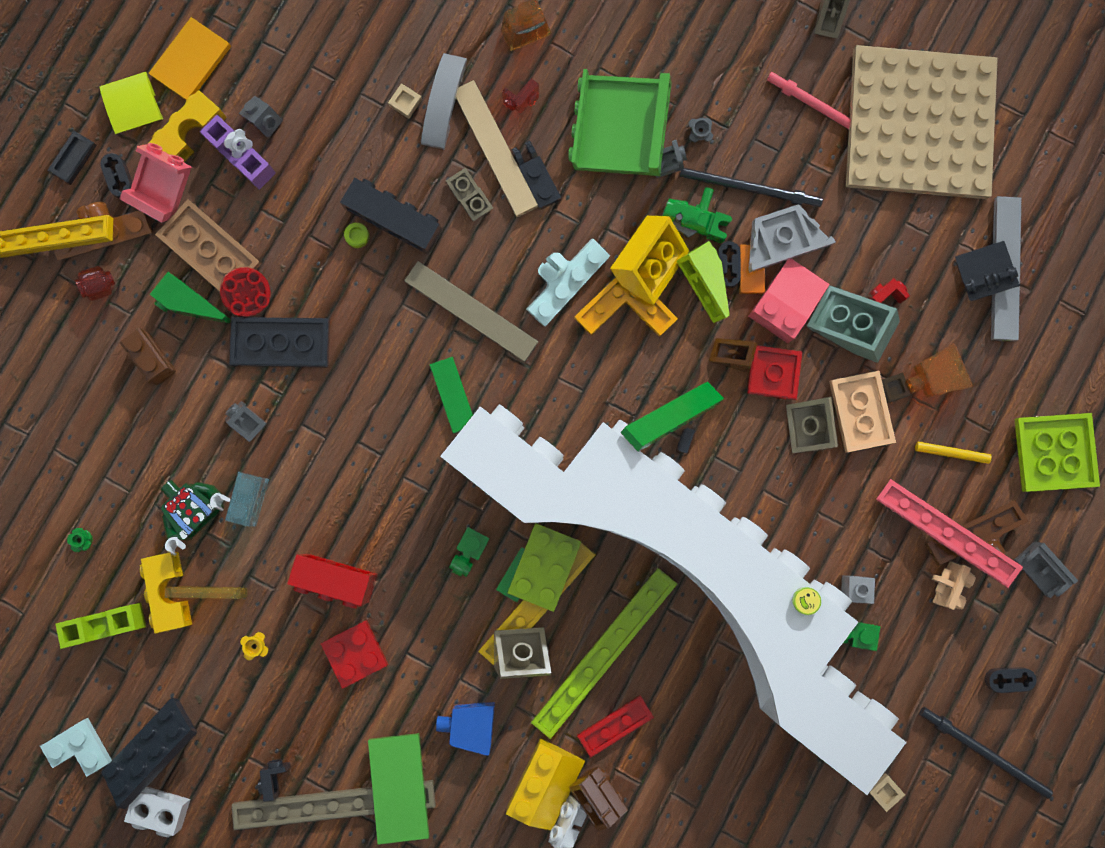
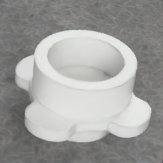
M242 129L231 132L224 141V146L232 151L234 158H240L242 153L249 150L253 145L252 141L245 137V132Z

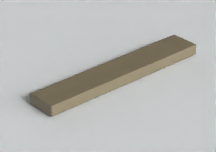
M419 261L405 279V283L523 362H526L538 344L536 339Z

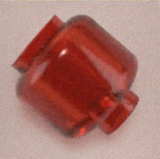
M94 266L80 271L78 279L75 280L82 298L87 297L89 301H96L112 294L111 286L115 285L111 272H105L101 266Z

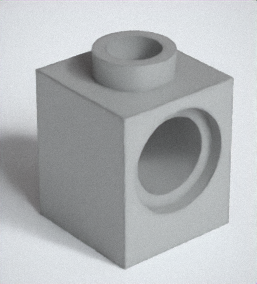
M842 575L841 592L849 597L852 602L874 604L875 578Z

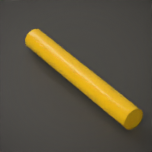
M917 442L915 445V451L986 464L991 462V454Z

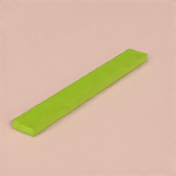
M657 568L531 723L551 739L671 593L677 583Z

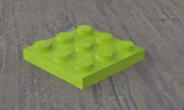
M1092 413L1014 419L1022 492L1100 487Z

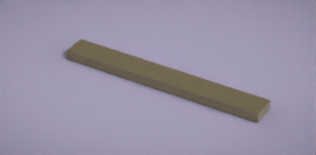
M433 780L424 781L427 808H435ZM372 787L277 797L275 800L267 802L259 799L234 802L232 804L234 830L375 814Z

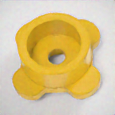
M258 632L255 636H244L241 639L240 643L246 660H253L256 656L264 657L268 654L269 650L265 646V635ZM253 644L257 645L256 649L252 647Z

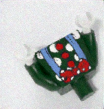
M172 480L164 484L161 491L169 498L161 506L163 512L162 520L167 538L165 549L174 556L176 555L175 549L177 546L182 550L185 549L186 545L180 540H192L220 511L224 510L222 502L224 500L230 502V498L224 496L214 485L201 482L194 484L185 483L180 488Z

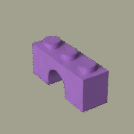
M216 115L200 133L260 190L276 172L252 147L243 152L240 158H234L232 151L224 146L226 137L231 132H234V130Z

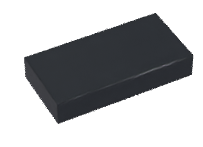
M73 131L48 171L71 185L97 145L76 131Z

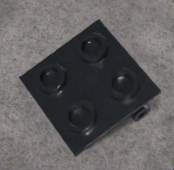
M1005 241L955 256L970 302L1020 286L1017 278L1018 272L1016 267H1013Z

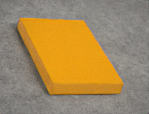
M191 17L150 70L149 74L174 93L187 100L189 96L195 94L202 87L232 46Z

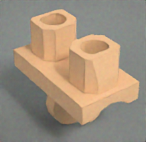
M949 561L947 568H944L941 576L933 575L932 580L938 582L933 603L952 610L955 608L962 610L966 603V597L961 595L963 587L970 588L976 579L970 573L971 568Z

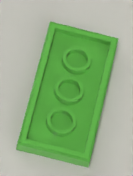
M420 734L369 739L368 747L377 843L386 844L429 839Z

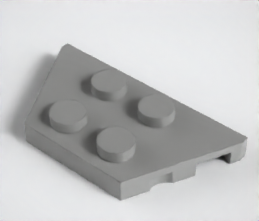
M799 204L755 218L752 221L749 273L831 246L836 243L835 239L832 236L828 238L819 229L820 225L814 219H811Z

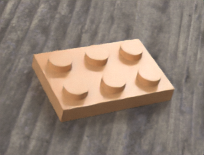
M880 371L829 381L845 453L896 443Z

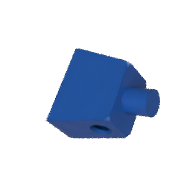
M495 702L455 705L452 717H437L436 731L450 733L449 745L489 755L491 751Z

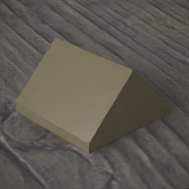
M831 397L786 405L792 453L827 450L838 447Z
M544 627L494 631V668L500 679L551 675Z

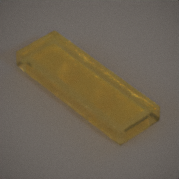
M172 586L165 589V598L241 599L247 597L246 587Z

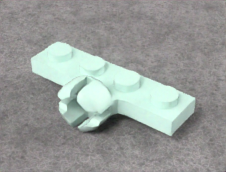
M591 239L571 261H567L560 253L551 254L546 258L547 262L545 264L542 262L538 269L539 275L546 280L547 286L526 310L538 322L546 326L610 255L594 239Z

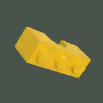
M198 90L187 98L185 105L178 112L171 115L169 122L162 129L154 133L149 143L161 146L163 148L162 151L169 155L179 156L185 162L194 153L186 144L185 137L187 132L195 127L204 128L216 115L223 121L227 117L219 107Z
M175 552V556L171 553H165L141 559L140 574L145 579L146 584L144 597L150 606L149 623L151 628H154V633L192 625L188 600L174 602L166 594V587L169 581L183 576L179 552Z

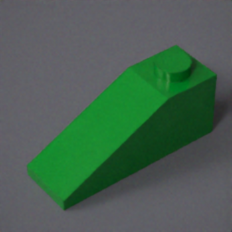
M170 272L166 273L149 294L156 299L154 304L164 312L171 310L180 315L228 324L231 322L228 316Z

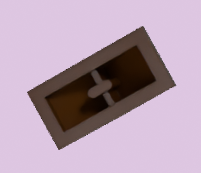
M715 338L709 361L745 372L752 365L757 343Z

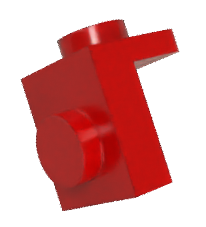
M894 278L884 286L881 283L869 292L872 296L870 300L879 303L884 301L890 294L898 303H902L910 297L906 286Z

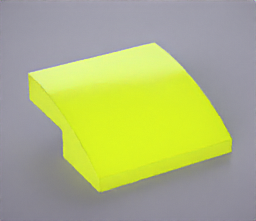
M147 72L100 86L103 102L115 134L163 119L154 98L156 95Z

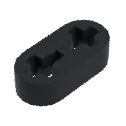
M109 153L101 159L100 165L110 192L120 199L122 192L118 190L120 188L118 180L126 185L123 187V190L131 189L133 182L125 161L117 154ZM113 161L117 163L115 165L117 173H115L111 168H109L112 166L111 162Z
M727 241L720 246L717 253L722 262L723 274L726 275L727 268H730L731 276H735L731 283H728L727 278H724L725 288L730 289L735 287L740 281L741 252L735 242ZM727 248H730V251L735 253L730 258V263H727V255L722 253Z
M1024 667L994 668L985 675L986 686L992 691L999 693L1030 691L1037 682L1034 672ZM1022 673L1028 677V680H1025L1023 683L1014 681V678H1021ZM998 676L1007 679V682H999V687L993 683V679H997Z

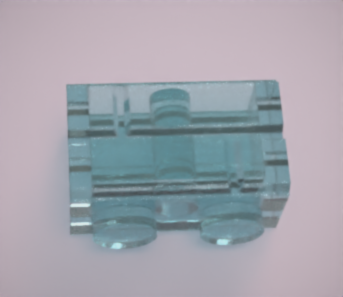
M238 472L225 521L256 527L265 496L264 489L267 488L269 479Z

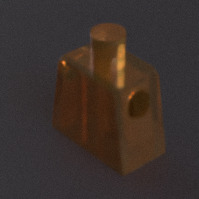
M955 343L916 364L914 370L917 376L906 380L910 392L914 393L923 389L927 398L973 387Z

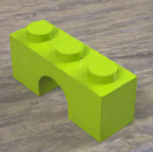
M141 603L55 624L61 649L146 627Z

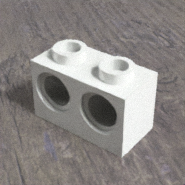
M146 787L129 805L124 822L131 823L132 827L145 830L148 828L155 830L157 835L163 837L174 836L182 829L190 799ZM141 804L148 807L149 814L142 812ZM165 811L173 815V821L166 819Z

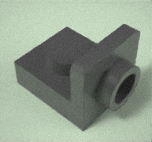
M242 401L238 405L234 403L225 413L227 415L225 418L226 423L249 442L266 425V422L250 410Z

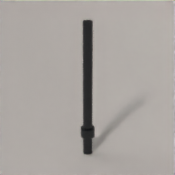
M688 168L681 170L679 176L791 201V204H799L800 206L807 204L821 207L823 198L807 195L805 191L796 189L789 191Z
M922 707L919 715L934 724V728L941 733H947L1046 799L1051 798L1053 795V790L952 725V721L943 715L938 716L926 707Z

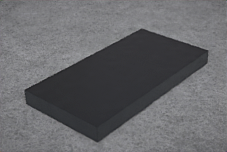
M231 317L229 365L328 368L330 319Z

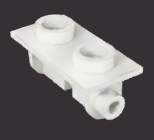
M570 794L561 807L556 825L553 826L550 832L549 842L554 848H573L579 831L572 827L573 825L582 827L587 816L579 802Z

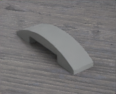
M443 54L429 97L422 132V145L445 150L450 130L449 123L459 83H462L467 58Z

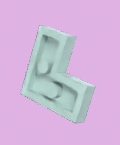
M88 718L40 746L52 768L75 755L86 777L112 761Z

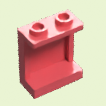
M148 143L137 146L136 152L142 155L131 189L123 190L120 200L160 222L168 221L178 210L192 167L184 163L181 157L169 155L162 151L163 148L157 144Z

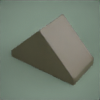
M821 0L814 34L838 39L850 0Z

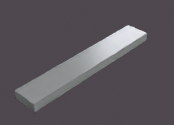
M997 196L994 198L993 244L1005 241L1013 267L1017 269V278L1020 284L1021 198ZM1020 286L992 295L991 340L1014 342L1019 340Z

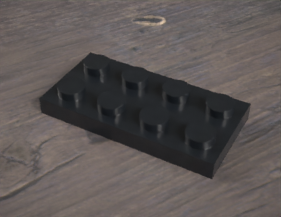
M172 697L101 771L118 808L126 809L197 734L196 729L178 699Z

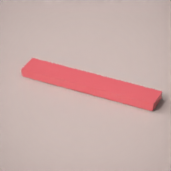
M891 479L876 499L1006 588H1009L1023 568Z

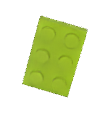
M535 523L508 594L554 612L581 541Z

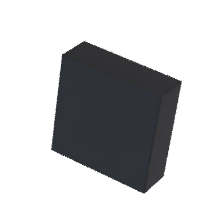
M687 427L682 431L676 448L677 453L687 454L695 430Z

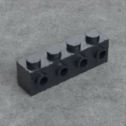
M354 177L340 201L342 207L346 211L428 255L442 231L438 223L439 220L428 213L425 216L417 212L418 209L408 202L400 203L396 200L397 197L386 190L383 193L378 191L372 182L366 179L360 181Z

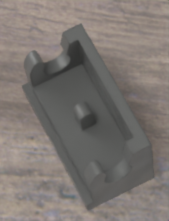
M1033 542L1014 559L1016 563L1023 567L1022 570L1047 598H1051L1053 595L1057 597L1062 595L1073 584L1078 582L1075 576L1045 543Z

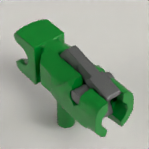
M707 187L704 189L700 204H697L696 207L689 205L687 201L669 198L662 216H669L678 232L689 238L695 233L706 236V239L718 243H723L727 237V234L720 231L718 226L726 227L732 221V217L729 215L708 211L714 190Z

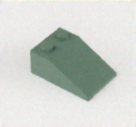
M829 285L807 328L858 356L878 363L900 320L896 308Z

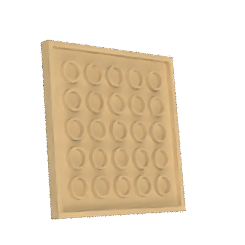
M856 45L853 49L850 101L851 122L848 137L846 187L989 199L992 196L997 57Z

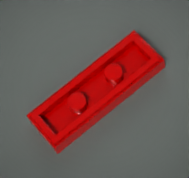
M641 695L577 734V737L591 758L652 720L654 716Z

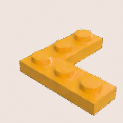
M617 278L612 280L574 317L592 335L617 310L627 303L659 337L678 319L659 299H657L654 305L649 304L621 286Z

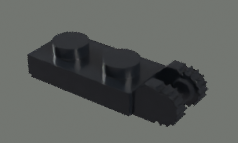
M529 140L525 142V148L532 160L524 163L521 152L517 147L511 150L538 204L539 210H542L560 201L561 196L542 159L537 155L535 148Z

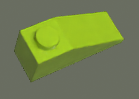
M708 241L678 259L677 263L712 322L715 323L730 315L722 262L718 257L716 249Z

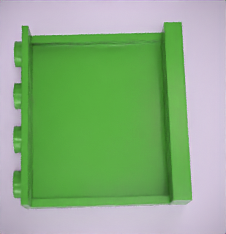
M583 69V77H579L578 80L580 100L575 102L577 122L572 125L574 145L569 148V161L572 162L575 170L660 176L672 85L670 73H660V79L595 76L589 75L588 70Z

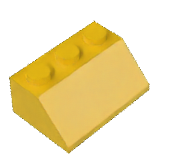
M647 215L610 269L621 286L649 304L654 305L679 268L677 260L688 254L689 249L669 216Z
M540 738L507 805L506 815L528 826L551 830L560 815L563 803L566 802L571 792L569 786L576 781L585 760Z

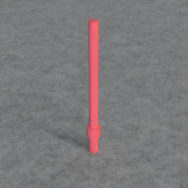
M773 72L770 73L767 81L782 89V93L789 97L791 95L849 129L851 122L849 117L798 88L797 83L789 79L787 81Z

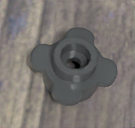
M709 118L691 119L688 126L691 128L689 139L692 142H697L698 140L709 142L712 140V121Z

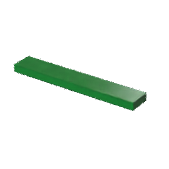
M707 381L625 426L620 433L639 452L716 407L724 398Z

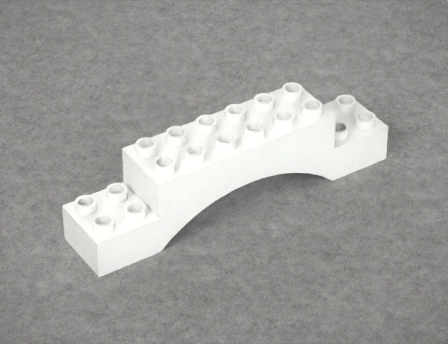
M500 404L492 414L479 407L441 455L444 460L524 523L558 522L606 530L637 542L678 567L702 589L733 630L749 665L760 709L794 738L868 795L906 742L891 731L898 722V717L874 699L870 700L859 691L856 692L852 699L848 696L856 685L834 667L827 666V663L858 623V621L845 612L852 603L849 597L828 582L823 585L816 580H813L811 584L805 581L803 577L810 568L791 552L785 549L780 552L774 548L770 553L761 545L768 535L760 527L745 517H742L740 520L734 517L731 522L719 513L726 505V502L703 484L699 488L694 486L690 491L680 483L678 479L685 470L669 456L660 452L651 460L641 451L638 452L620 433L628 425L625 422L618 420L612 429L603 422L563 472L558 468V465L562 462L564 455L542 437H539L532 447L518 437L524 430L523 423ZM809 587L819 593L821 606L816 613L805 615L799 613L794 608L792 597L797 589Z

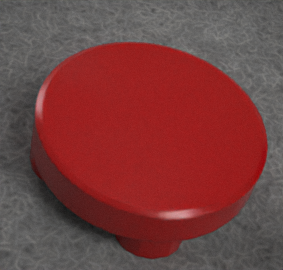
M239 267L228 272L222 279L220 297L225 307L233 314L245 317L253 316L268 306L270 286L267 279L259 271L249 267Z

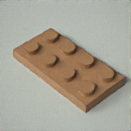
M189 199L155 234L219 291L222 279L231 270L239 267H249L257 270L262 264Z

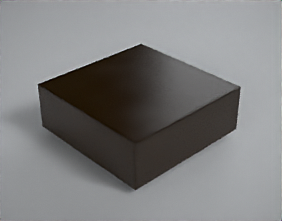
M903 372L882 380L887 404L912 395Z

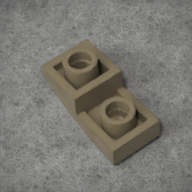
M466 168L445 181L472 221L493 209L483 191L477 186Z

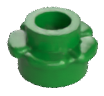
M83 528L74 529L72 534H69L67 537V543L74 552L88 550L93 542L91 533L88 530H83Z

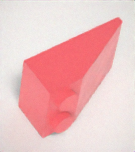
M789 259L748 317L786 343H790L795 339L812 314L829 284L793 259Z

